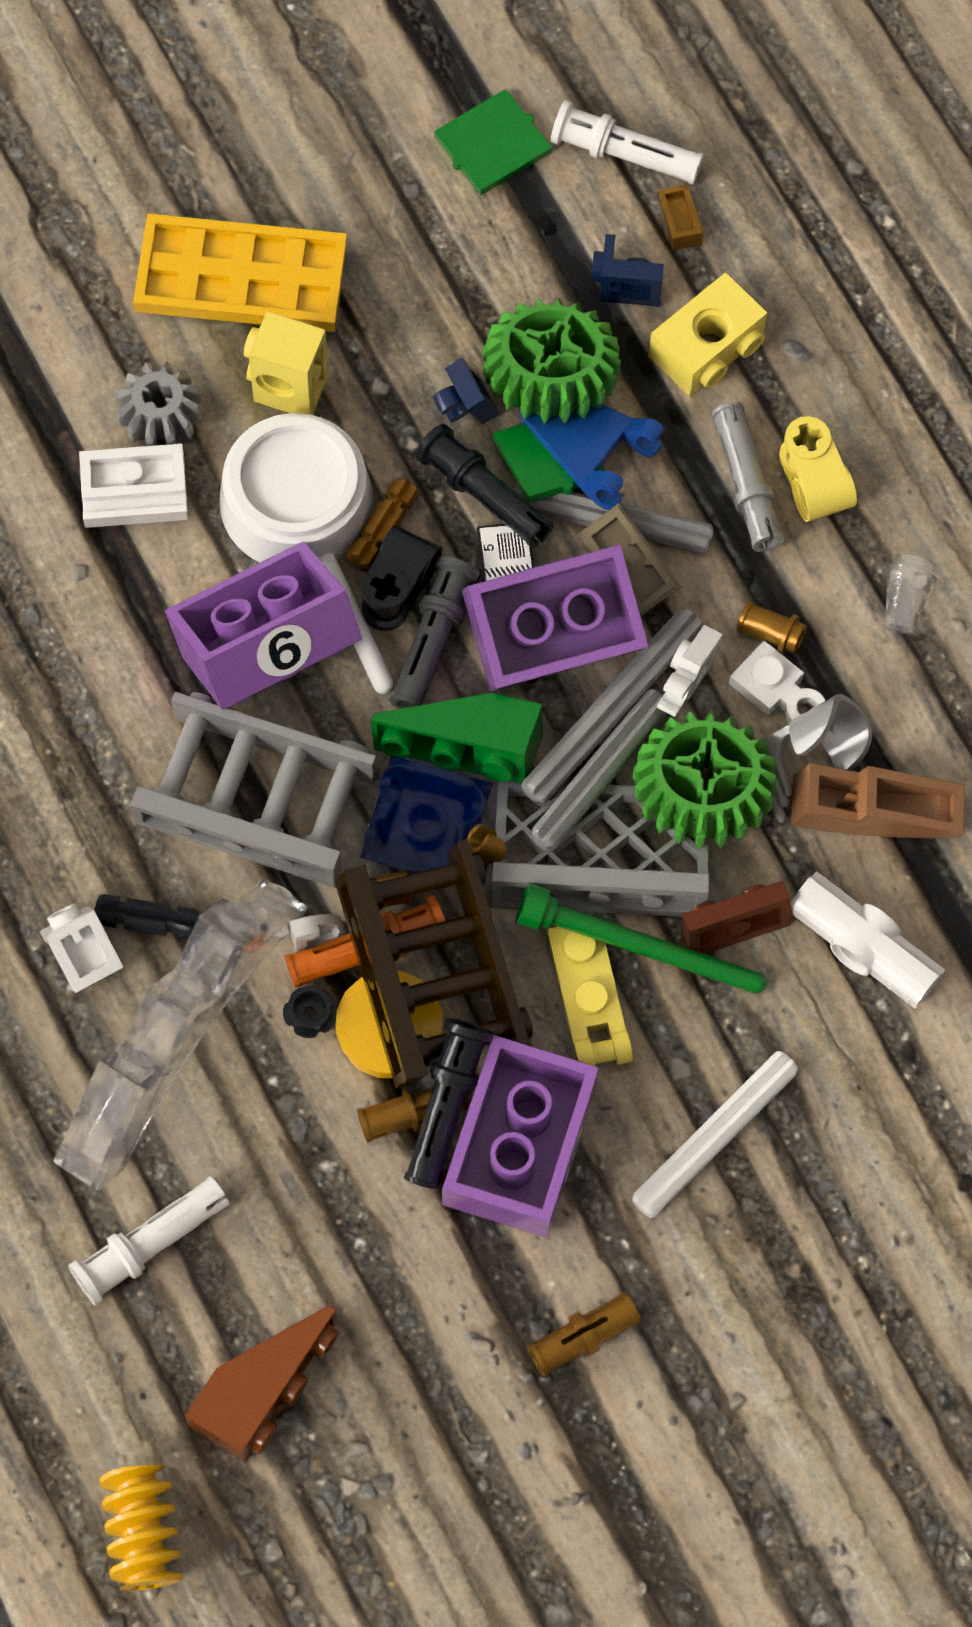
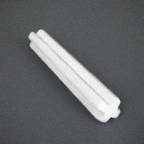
M775 1052L633 1194L632 1202L637 1209L649 1218L655 1217L796 1076L798 1067L795 1062L784 1052Z

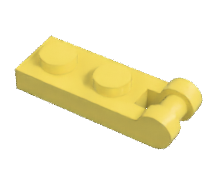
M560 927L547 929L546 936L575 1060L593 1066L609 1061H615L616 1066L633 1062L631 1043L626 1031L606 943ZM607 1029L609 1040L591 1043L588 1032Z

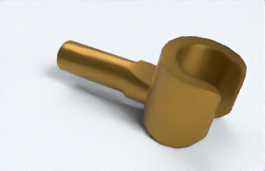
M478 824L468 834L467 839L472 853L477 852L480 855L485 871L489 863L500 862L507 853L506 845L502 839L497 837L496 831L483 824Z

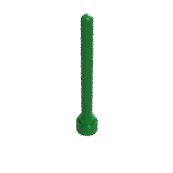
M528 883L520 901L515 919V924L535 931L539 926L549 929L550 925H554L754 994L763 992L767 986L765 976L759 972L558 904L559 899L550 896V890Z

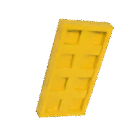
M147 213L133 299L134 311L261 325L266 311L325 329L327 332H335L347 251V233Z

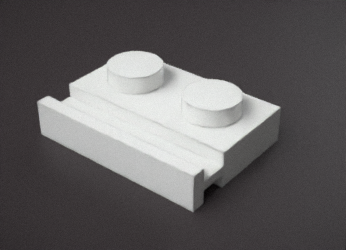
M182 443L79 451L85 528L188 520Z

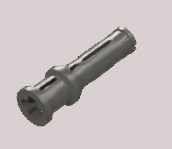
M441 556L436 559L434 568L437 574L429 594L423 596L419 603V611L423 616L407 654L394 692L389 698L391 704L398 709L423 704L451 629L457 627L464 620L465 611L462 608L465 600L462 590L469 585L477 584L480 572L463 560L448 556Z

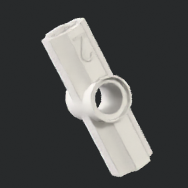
M817 871L807 879L791 901V914L829 942L833 954L840 962L859 975H872L914 1009L924 1001L945 972L944 968L903 938L899 926L885 912L871 904L860 905Z

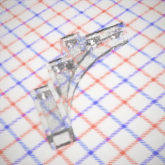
M263 879L231 903L223 898L199 916L175 969L149 988L126 1040L99 1060L53 1161L55 1164L98 1192L125 1169L161 1100L199 1041L255 968L291 932L289 921L304 917L308 908L306 905L293 898L291 892L283 886Z

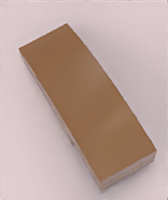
M809 763L793 776L791 826L844 834L898 838H959L964 834V784L867 766L860 772L814 763Z

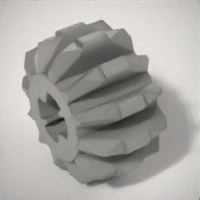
M166 361L160 371L153 372V368L145 362L142 368V377L127 373L125 378L127 388L118 389L116 393L117 405L120 406L116 414L118 423L122 427H128V437L134 443L145 437L146 446H155L159 440H166V445L176 444V435L191 439L194 434L192 424L200 423L203 417L202 407L198 405L202 401V395L197 385H191V376L187 370H182L173 375L172 365ZM156 404H162L163 407L156 408Z

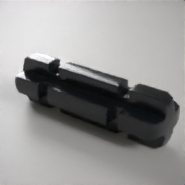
M107 894L98 896L94 908L102 926L116 928L118 924H123L125 930L166 936L168 932H173L175 938L187 940L196 938L201 919L199 911L194 908L178 906L176 911L170 909L171 905L132 898H128L127 902L120 901V896Z

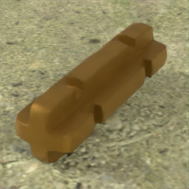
M400 477L391 483L384 494L385 499L383 502L380 501L360 531L359 539L354 540L347 551L346 557L348 561L357 568L364 571L371 568L389 530L395 525L400 526L407 515L405 511L408 508L411 509L418 498L419 489L407 479Z

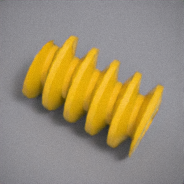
M137 1465L114 1469L103 1474L99 1479L102 1489L115 1492L102 1501V1508L107 1513L118 1515L108 1520L104 1524L106 1534L120 1538L106 1547L108 1557L123 1561L109 1570L111 1580L126 1584L120 1587L119 1590H149L170 1586L183 1580L182 1573L167 1571L165 1564L181 1557L179 1550L163 1547V1541L178 1534L177 1527L162 1525L160 1522V1518L176 1511L174 1504L158 1501V1495L173 1489L172 1482L156 1479L155 1473L163 1470L166 1467L165 1465Z

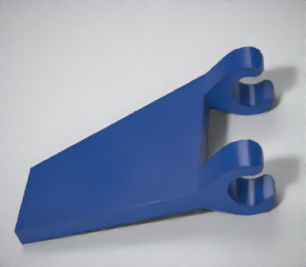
M603 404L601 409L589 407L585 419L575 413H570V417L565 424L558 416H550L544 424L538 414H532L524 420L519 410V418L530 428L579 488L593 502L605 510H610L621 502L622 495L618 492L623 486V479L612 471L598 470L619 442L624 439L634 450L645 457H653L661 448L662 442L658 439L663 433V426L660 422L650 418H631Z

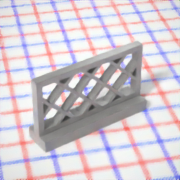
M510 781L498 782L495 823L497 837L504 841L506 849L522 837L538 855L527 864L504 862V858L500 862H493L491 907L519 908L528 883L549 889L550 896L559 899L558 904L580 912L682 917L681 914L690 912L695 906L707 902L709 894V838H706L705 844L698 849L697 845L690 839L692 838L690 836H686L682 842L677 844L674 838L675 830L670 829L666 832L673 839L654 853L637 835L656 822L657 818L645 820V817H643L628 828L611 812L623 802L636 803L641 809L643 808V803L636 801L634 795L635 786L608 785L591 805L594 811L575 825L554 851L546 852L531 840V829L570 782H564L550 798L552 800H548L545 803H537L541 808L523 822L507 808L508 796L528 797L522 791V784ZM601 819L620 835L602 850L584 834ZM506 823L513 829L507 835ZM575 840L592 858L582 866H567L556 854ZM628 843L645 861L635 869H621L610 857ZM681 846L697 861L696 873L674 872L663 860Z

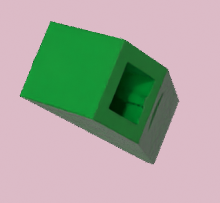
M487 693L373 713L371 726L374 750L384 752L386 755L397 759L411 758L433 763L444 770L454 771L459 769L484 775L496 782L510 781L522 784L523 780L530 774L543 737L542 704L495 693Z

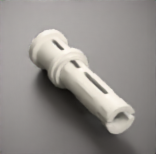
M563 101L554 123L551 143L558 145L563 141L589 150L590 156L597 159L598 157L603 158L605 154L643 166L644 168L687 181L691 185L694 184L704 154L695 153L657 138L615 125L616 120L612 119L611 115L604 113L599 117L573 108L571 101Z
M209 1176L193 1190L165 1207L136 1229H133L125 1236L121 1232L117 1235L115 1233L107 1238L108 1245L81 1263L76 1260L68 1265V1268L94 1306H97L103 1302V1294L129 1276L136 1279L142 1275V1271L145 1269L144 1263L198 1227L211 1216L230 1206V1203L226 1197L223 1198L225 1194L218 1183Z

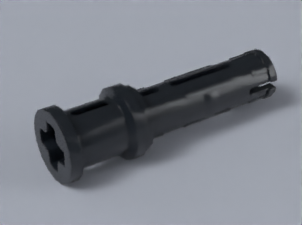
M440 424L423 438L417 448V460L425 466L432 465L447 478V485L452 490L467 492L494 516L518 534L531 548L537 547L539 541L544 542L552 531L553 522L532 507L505 482L495 476L486 467L484 455L476 449L468 450L455 439L453 429L446 424Z
M446 1018L444 1028L448 1033L439 1061L433 1062L430 1068L431 1078L435 1080L420 1126L408 1170L404 1175L405 1180L431 1189H437L438 1179L454 1135L466 1091H472L474 1086H477L479 1076L475 1072L484 1043L491 1042L493 1032L484 1027L454 1018ZM465 1042L464 1049H463V1052H462L460 1061L458 1062V1059H459V1056H460V1053H461V1050H462L463 1043ZM449 1087H452L449 1097L447 1098ZM443 1111V1116H442V1119H441V1123H440V1126H439V1129H438V1132H437V1135H436V1139H435V1142H434L432 1151H431V1153H430V1147H431V1144H432V1141H433V1138H434V1135H435V1131H436V1128H437V1125H438V1122H439V1119H440V1116H441V1112Z

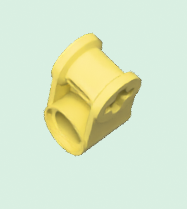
M811 416L799 417L793 420L787 427L784 443L780 447L778 458L792 490L794 503L801 518L805 522H810L855 507L857 504L855 485L848 468L842 462L829 428L824 422Z

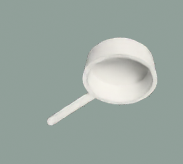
M289 413L262 420L246 430L236 440L225 460L219 499L220 513L225 529L233 542L245 554L259 563L303 541L310 547L346 590L362 636V640L354 643V647L375 691L382 695L388 694L393 689V679L337 559L347 553L354 540L359 539V533L373 510V489L362 454L353 439L343 429L324 418L309 414Z

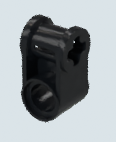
M396 525L389 530L374 563L362 583L364 598L362 602V615L368 625L381 631L393 630L402 625L422 589L432 579L436 571L434 568L436 559L442 555V546Z

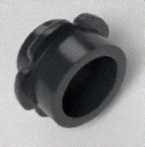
M315 986L300 987L291 994L289 1002L284 1005L283 1017L285 1023L288 1026H292L295 1034L303 1038H315L319 1032L326 1033L334 1026L336 1021V1012L333 1011L335 1000L324 989ZM308 1008H313L316 1013L314 1016L308 1017L305 1011Z

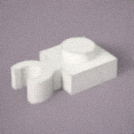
M704 625L693 642L686 639L682 641L670 665L676 671L671 674L664 685L663 690L666 692L656 708L674 717L678 715L686 700L691 698L711 668L723 634Z
M765 640L734 671L729 679V685L767 716L779 706L785 711V719L788 725L792 719L801 715L797 711L798 707L808 705L814 708L825 701L824 697L816 690L798 687V684L803 679L804 672Z

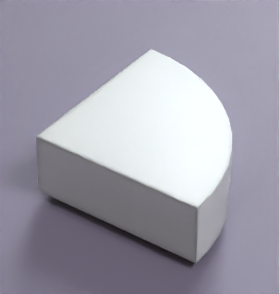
M313 915L289 921L291 939L296 952L347 934L342 919L336 915Z

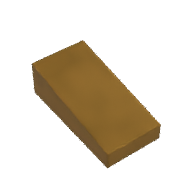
M688 184L658 190V200L672 250L703 245V229Z

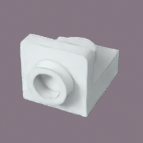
M72 904L60 909L47 918L50 926L41 930L40 933L44 941L49 944L75 993L123 968L93 909L84 907L79 910L76 904Z

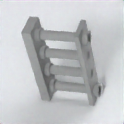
M174 692L171 700L174 718L176 721L185 724L160 787L156 786L152 791L137 786L130 804L134 823L335 888V880L339 877L342 870L341 853L334 849L335 847L331 841L354 779L357 778L374 783L377 775L376 756L370 754V751L363 745L353 741L342 740L338 744L228 708L222 710L212 697L202 693L193 692L190 696ZM207 730L232 738L234 742L210 803H204L202 807L183 801L180 792L203 733ZM254 746L282 754L284 758L261 818L255 819L251 823L233 817L234 814L230 809ZM304 762L335 772L311 835H306L304 839L285 834L280 826Z

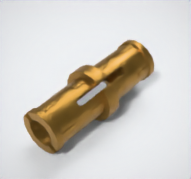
M623 1291L619 1296L584 1315L577 1312L569 1316L568 1324L534 1343H529L527 1349L538 1371L544 1377L552 1370L585 1352L588 1356L600 1351L599 1344L633 1325L640 1324L641 1318L631 1298Z

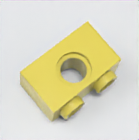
M725 272L651 333L649 357L691 397L703 386L709 389L717 384L726 374L728 365L740 355L743 358H747L761 346L765 339L764 330L767 312ZM714 334L722 340L708 342L702 339L701 336Z
M266 311L260 328L252 327L244 347V357L249 358L246 379L252 382L253 400L256 403L284 412L313 415L328 379L325 329Z

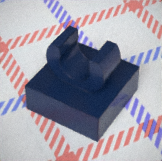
M463 358L444 368L453 385L437 392L433 399L441 414H446L451 423L461 419L468 412L482 424L500 414L478 373Z

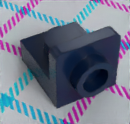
M605 234L604 252L594 251L591 281L601 282L600 302L660 307L664 264L651 263L643 258L613 259L616 235Z

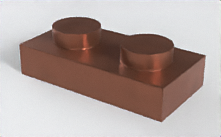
M783 880L767 886L762 884L755 885L746 889L740 895L717 903L713 901L704 902L695 906L690 912L681 914L683 944L686 948L707 954L790 926L791 897Z

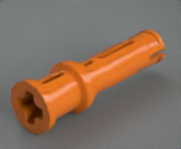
M435 895L426 897L425 904L397 914L389 910L381 916L385 931L391 930L393 934L445 921ZM350 933L322 942L308 949L284 955L295 989L314 980L359 965ZM407 953L399 955V958L407 956Z

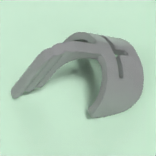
M843 694L831 697L792 719L789 725L766 739V745L768 746L767 755L774 756L776 762L775 774L778 779L776 793L773 794L772 811L779 823L785 822L786 814L784 808L789 805V797L793 795L782 759L784 748L790 740L795 753L801 756L808 754L821 743L827 751L834 768L851 771L867 754L872 741L871 723L862 709L849 697Z

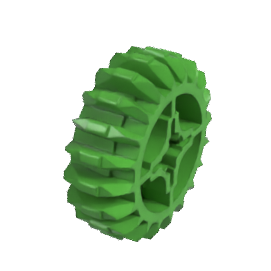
M538 297L533 307L529 308L519 302L514 310V314L502 312L498 324L491 325L486 345L483 346V374L486 378V383L491 384L490 389L493 393V398H503L506 411L520 407L524 420L532 414H538L544 424L550 416H558L565 424L570 417V413H575L585 419L589 407L601 409L605 396L612 395L617 375L620 374V347L617 337L612 336L610 323L599 322L596 310L582 313L579 301L571 307L562 305L559 297L554 304L545 305Z
M712 710L706 715L705 720H697L692 712L689 711L684 718V724H680L670 717L665 723L664 731L654 728L649 735L648 744H642L638 751V762L634 766L633 780H635L634 795L638 803H643L642 813L645 820L657 818L656 828L659 834L670 829L675 830L674 838L677 844L682 842L686 836L694 837L698 849L705 844L706 838H713L721 849L726 844L727 834L741 842L743 837L746 836L747 828L757 830L762 824L763 815H768L772 809L773 794L776 793L778 779L775 774L776 762L774 756L767 755L768 746L766 745V739L753 740L754 731L751 725L739 730L736 729V721L733 714L724 723L715 721L716 718ZM703 768L708 770L707 780L709 782L706 791L703 790Z

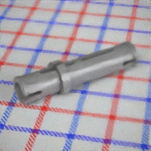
M728 402L715 408L711 416L716 424L737 494L735 495L736 498H734L736 510L744 515L752 541V549L756 552H762L764 549L762 542L764 541L766 550L771 551L781 546L785 541L773 507L776 496L772 486L766 484L744 414V406L740 402H733L734 412L732 413Z

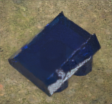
M391 755L388 768L382 772L378 786L380 794L372 820L367 826L360 858L413 873L448 865L449 861L446 853L457 841L467 839L474 826L482 823L493 783Z

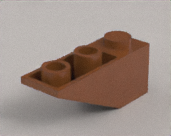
M328 1305L217 1367L185 1414L188 1426L244 1463L252 1450L261 1454L277 1430L278 1425L273 1423L272 1420L283 1403L291 1407L306 1387L309 1378L303 1373L314 1356L323 1359L334 1345L340 1333L334 1327L337 1323L336 1310Z

